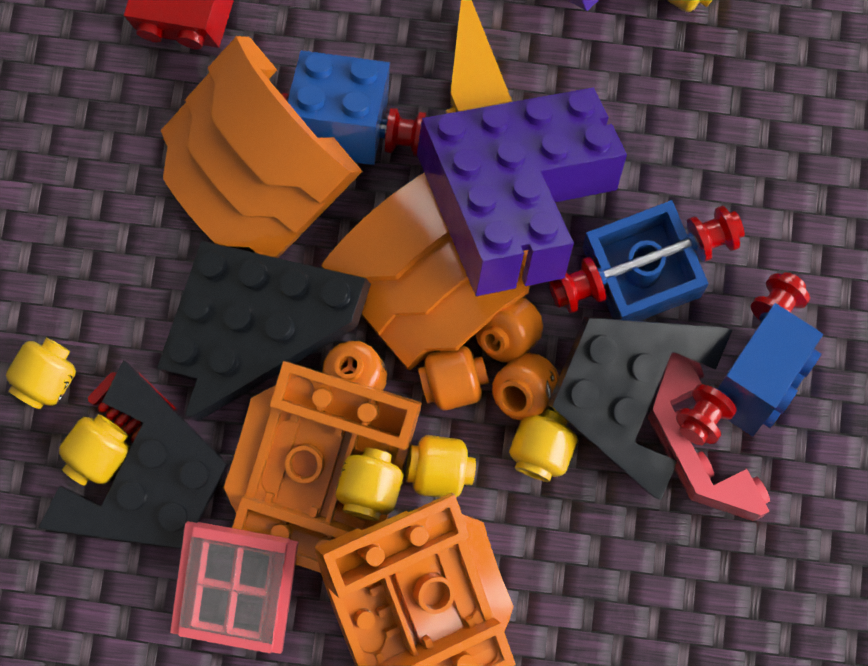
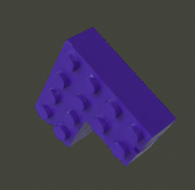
M594 87L422 118L417 156L475 296L515 289L524 256L523 251L528 250L522 276L525 286L565 278L574 243L555 202L616 191L618 189L627 153L613 125H607L609 117Z

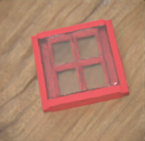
M187 521L184 529L170 633L201 641L270 654L271 652L281 654L284 646L299 542L292 541L289 538Z

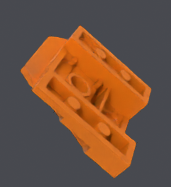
M236 36L208 67L209 73L185 99L186 103L161 129L167 145L163 180L188 215L215 244L226 247H250L257 254L279 258L363 171L334 137H316L270 82L269 79L277 71L275 66L250 37Z
M425 173L414 178L373 209L338 243L321 264L323 269L363 277L371 283L361 316L409 371L434 351H457L488 324L497 312L527 295L530 285L525 286L522 281L528 250L523 251L524 256L515 289L475 296Z
M283 361L276 385L250 399L240 439L223 487L236 512L232 528L298 541L296 565L321 573L315 547L357 528L363 531L387 520L389 514L380 515L379 521H371L342 511L344 504L337 500L335 491L345 459L350 455H363L365 448H374L391 454L390 463L396 465L403 472L422 403Z
M449 493L410 512L404 511L363 531L357 528L315 547L318 564L330 602L356 666L516 665L504 633L514 606L498 569L484 522L462 514L455 494Z

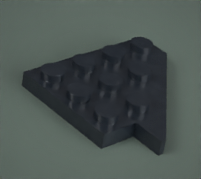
M201 241L157 368L163 373L196 381L185 416L198 422L279 374L283 361L296 364L357 328L371 283L363 277Z

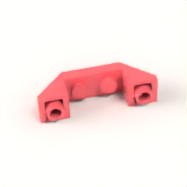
M672 353L659 382L648 419L668 457L677 460L674 469L690 500L751 521L762 518L769 512L766 503L770 502L768 492L762 481L757 476L752 478L746 469L713 485L710 478L714 477V471L707 456L703 451L696 453L692 443L680 433V425L676 420L680 410L675 412L672 406L692 397L695 387L702 384L700 379L704 378V373L700 363Z

